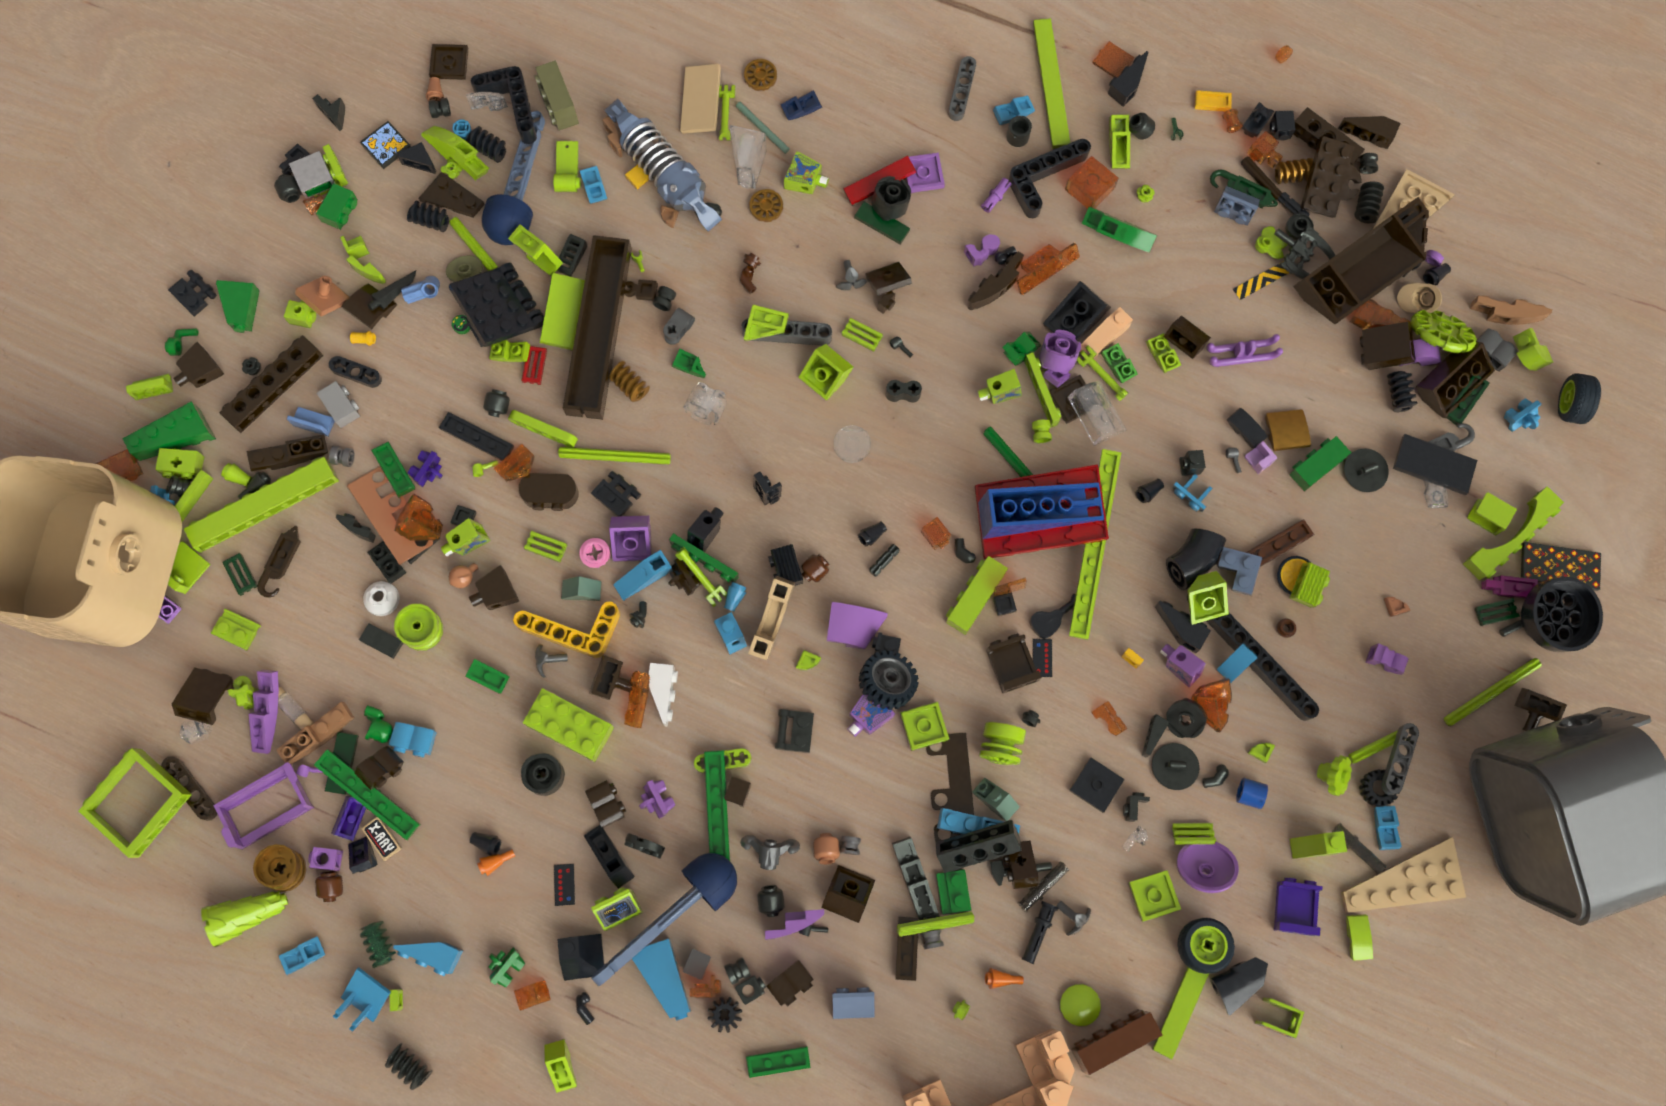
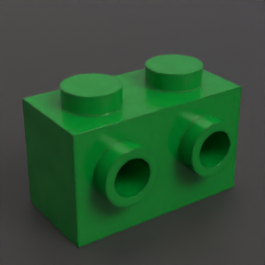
M333 183L316 215L321 222L341 230L343 225L348 222L351 211L356 208L358 199L353 191Z

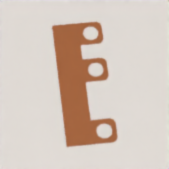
M377 467L348 484L347 487L399 565L432 546L433 540L425 530L407 538L392 516V513L406 505V500L401 496L399 497L401 499L400 505L391 507L389 499L397 496L395 491L382 499L380 498L375 489L387 483L388 479L384 474L382 482L376 483L372 480L374 473L382 472L384 474L381 467ZM421 535L426 536L428 539L427 544L423 547H419L415 543L416 538Z

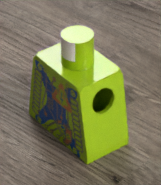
M796 151L784 179V189L813 194L816 185L826 188L829 178L821 175L822 165Z
M1015 368L987 379V387L977 391L981 401L991 398L993 404L1022 396L1021 385Z
M468 518L445 535L448 543L443 545L441 550L446 556L454 552L463 556L491 540L481 524Z

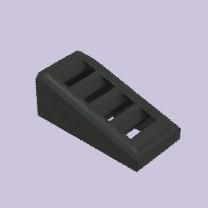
M572 234L568 236L559 259L563 263L570 265V268L561 265L557 271L570 277L572 276L588 247L584 239ZM566 256L572 258L573 261L566 259Z
M1157 714L1151 718L1142 752V756L1145 758L1151 755L1169 724V721Z

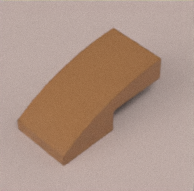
M607 116L602 121L604 129L609 134L607 136L609 146L621 158L623 152L619 143L620 138L615 125Z

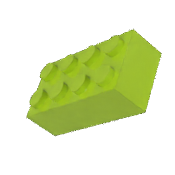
M543 688L523 721L525 726L593 762H596L614 729L612 724Z

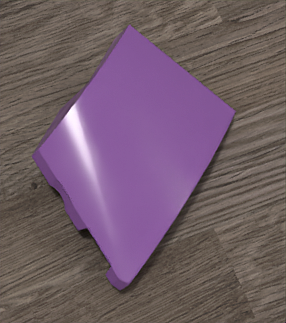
M832 602L827 641L846 644V647L866 649L884 620H886L888 613Z
M824 909L785 913V929L765 931V939L770 940L790 935L810 926L824 915Z

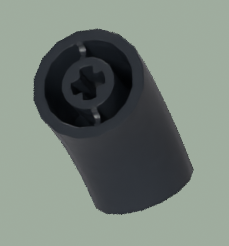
M1191 529L1183 546L1166 559V568L1173 583L1179 589L1186 590L1191 587L1199 575L1208 573L1218 560L1226 538L1209 530Z

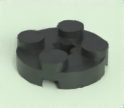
M1183 698L1174 702L1166 714L1167 721H1169V730L1179 738H1195L1203 732L1208 718L1203 707L1189 698ZM1182 715H1188L1190 717L1191 723H1189L1188 721L1184 723L1182 721Z
M630 833L627 834L624 843L625 846L661 859L665 847L640 837L638 838V836Z

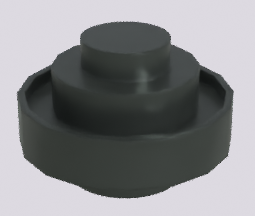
M1299 213L1289 218L1285 229L1292 239L1298 240L1301 237L1299 236L1300 233L1306 230L1305 226L1310 225L1314 229V224L1309 216Z

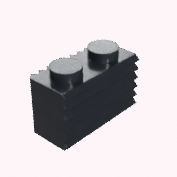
M793 544L770 550L771 556H768L771 568L775 567L776 574H773V577L778 576L795 582L794 586L803 584Z

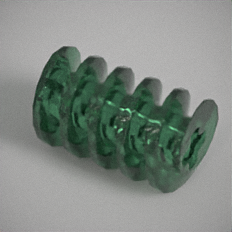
M384 921L374 922L360 929V931L364 930L360 937L367 938L363 941V945H370L366 949V953H373L369 960L376 961L372 965L374 969L395 960L391 957L396 952L388 951L393 944L385 943L390 937L382 935L387 929L379 928Z

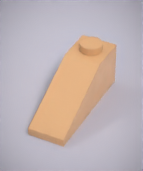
M1119 307L1081 344L1080 352L1084 350L1089 355L1090 352L1085 348L1089 345L1099 355L1129 329L1133 319Z

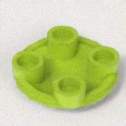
M1074 984L1062 994L1060 1011L1069 1023L1076 1026H1087L1098 1018L1101 1003L1097 993L1091 987L1084 984Z

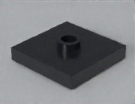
M1090 758L1071 787L1070 792L1104 813L1125 779L1093 758Z

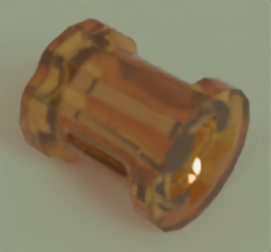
M1237 109L1227 110L1222 115L1227 123L1228 133L1237 132L1243 126L1237 116Z
M318 193L316 197L303 201L311 216L314 215V212L318 211L324 199Z

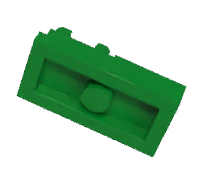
M476 659L473 660L465 676L498 694L502 693L510 676Z

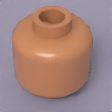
M822 833L820 837L814 840V858L824 865L835 863V860L840 856L839 840L832 836L831 833Z

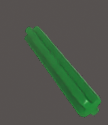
M988 427L984 431V436L1020 477L1033 475L992 427Z

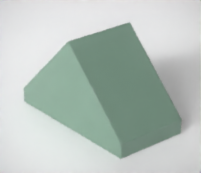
M580 576L565 579L562 583L561 599L600 601L602 582Z

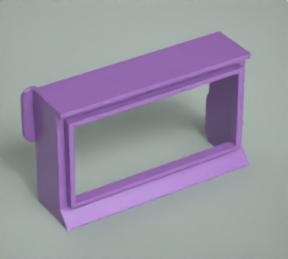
M285 763L213 805L224 826L221 833L228 847L242 850L314 808L290 763ZM288 777L301 804L241 838L229 811Z

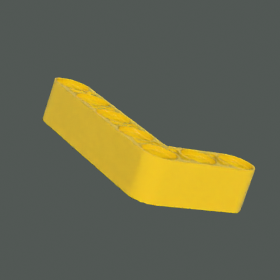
M605 602L600 608L590 635L527 611H518L514 615L513 621L518 629L590 657L600 658L608 647L620 618V610L615 603ZM614 608L615 613L612 616H607L606 611ZM523 617H528V622L525 625L519 624ZM540 624H546L544 631H537ZM602 626H607V627H608V630H607L606 633H604V634H599V633H598V630H599L600 627H602ZM564 631L563 637L555 638L556 632ZM576 637L582 638V642L579 645H573V640ZM600 644V649L597 652H592V645Z

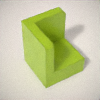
M344 236L340 237L349 256L352 255L355 259H359L370 254L362 236L349 241Z

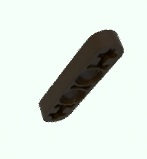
M165 758L161 764L163 769L178 782L182 776L186 775L188 777V784L183 787L191 794L194 791H199L200 798L198 801L193 802L191 796L186 801L197 817L206 821L214 819L217 816L213 806L215 805L184 763L179 758ZM170 762L176 763L174 765V768L177 771H180L179 773H176L174 770L169 769L171 767L169 764ZM203 804L204 807H206V808H211V809L209 810V813H210L209 816H208V815H205V814H204V813H205L204 808H203L202 806H198V805Z

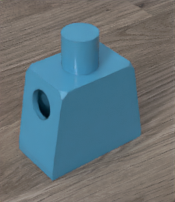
M732 612L714 620V624L730 655L747 647L743 633Z

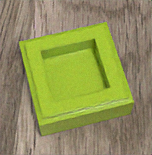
M390 990V1011H401L403 1009V990Z

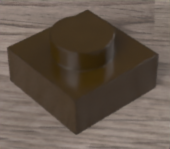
M893 291L887 292L878 302L877 310L882 314L886 310H891L896 303Z

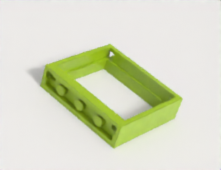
M131 748L124 753L123 759L118 765H115L109 771L107 778L96 786V791L84 800L83 806L78 812L128 858H139L192 794L143 749ZM137 761L163 784L172 795L130 844L95 810Z

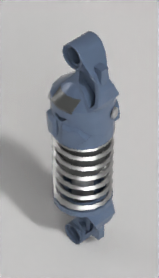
M618 98L604 110L614 123H618L621 131L619 141L621 147L628 152L629 156H633V161L638 162V167L643 168L644 174L649 175V180L654 181L657 192L666 203L671 204L677 211L691 210L696 212L699 222L708 232L722 220L712 207L704 203L703 198L706 184L700 178L698 171L691 163L683 160L682 156L677 153L676 149L672 148V145L661 135V132L656 129V126L650 119L637 118L629 113ZM659 138L658 142L654 144L653 140ZM643 153L639 159H636V155Z

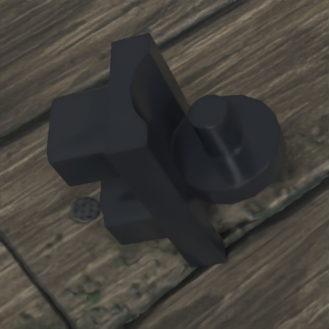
M1259 102L1242 126V129L1245 130L1244 133L1251 138L1254 136L1258 137L1273 115L1274 110L1266 108Z

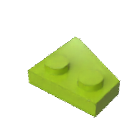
M752 304L744 341L785 333L789 313Z

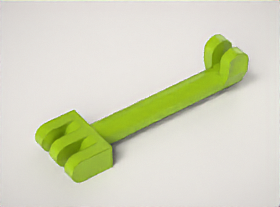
M720 85L719 98H722V117L719 140H723V137L726 140H730V131L728 130L729 98H735V85L731 86V91H728V85H724V90H722Z
M1087 345L1085 348L1090 354L1088 355L1082 350L1080 354L1085 359L1082 360L1078 356L1077 361L1082 367L1089 364L1115 391V397L1121 401L1128 395V392L1121 388L1093 359L1097 353Z
M682 547L679 552L675 553V556L686 563L709 592L704 597L712 607L716 606L712 598L715 597L718 602L722 601L718 593L721 592L724 597L727 596V592L721 585L716 587L712 585L689 556V552L685 547Z

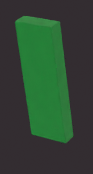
M389 441L371 450L398 498L415 490L414 484Z
M808 1046L746 1056L749 1078L811 1068Z

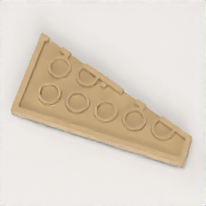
M1406 169L1372 229L1417 197L1429 211V217H1431L1451 200L1455 194Z
M1453 837L1341 892L1345 913L1466 898Z

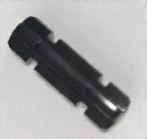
M1283 192L1278 197V201L1281 204L1284 203L1291 213L1310 215L1308 211L1301 209V205L1293 198L1290 199L1286 192Z

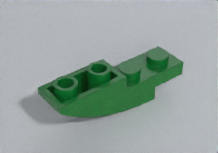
M1091 206L1088 207L1081 223L1096 230V232L1146 252L1151 251L1157 238L1156 234L1127 221L1115 218Z

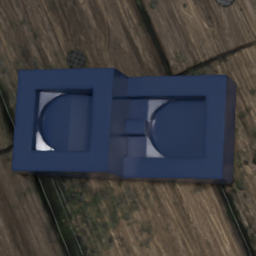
M813 90L799 99L797 96L781 104V107L789 121L815 112L822 108V105Z

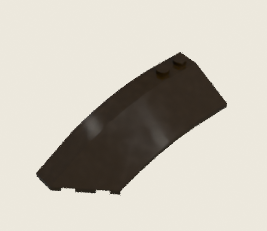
M1419 197L1415 198L1293 287L1304 302L1333 324H1337L1426 260V252L1424 250L1428 235V228H1426V221L1429 218L1428 209Z

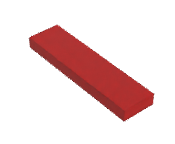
M907 155L843 189L851 205H854L874 195L875 187L880 179L893 176L896 180L900 181L915 174L916 170Z

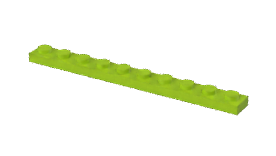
M1102 449L1099 461V474L1108 529L1121 452ZM1106 540L1086 543L1084 545L1069 637L1089 639Z

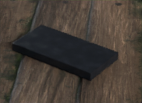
M1404 434L1393 469L1467 495L1478 460Z

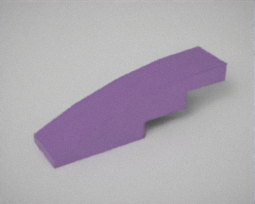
M260 670L257 671L259 691L253 692L254 712L249 713L252 752L268 754L271 751L278 713V671Z

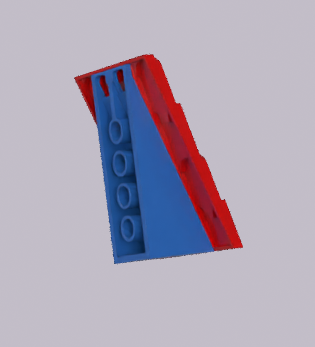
M1098 464L975 485L984 559H987L988 556L991 558L1005 557L1109 539Z

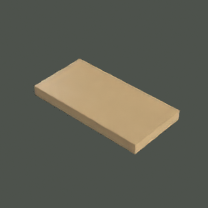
M719 64L685 67L680 128L682 134L716 131L721 72Z

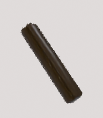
M1249 156L1245 157L1241 161V165L1260 186L1271 190L1272 196L1277 200L1282 192Z

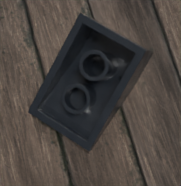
M1080 281L1043 324L1053 333L1056 330L1071 332L1078 341L1100 321L1111 306L1085 283Z

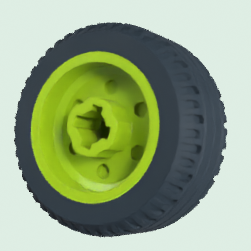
M1574 373L1565 380L1558 399V414L1563 421L1586 424L1594 417L1601 399L1599 380L1594 376Z
M1200 918L1190 921L1181 930L1177 942L1178 952L1186 966L1198 973L1219 972L1229 965L1234 956L1235 944L1231 932L1223 923L1212 918Z

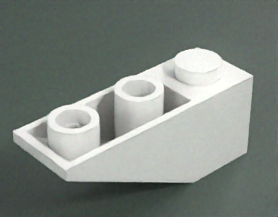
M650 663L648 685L664 726H668V721L671 722L673 717V710H670V705L675 700L673 683H677L678 671H675L674 665Z

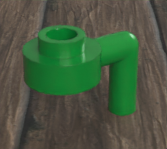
M177 329L174 336L169 337L165 342L166 352L170 356H180L182 353L181 338L183 336H198V329Z

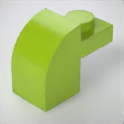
M1533 328L1513 336L1519 351L1517 355L1523 365L1529 370L1537 371L1554 363L1547 346L1539 344Z

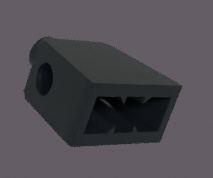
M714 507L711 513L704 510L688 529L687 542L705 552L720 530V518L724 513L717 507Z

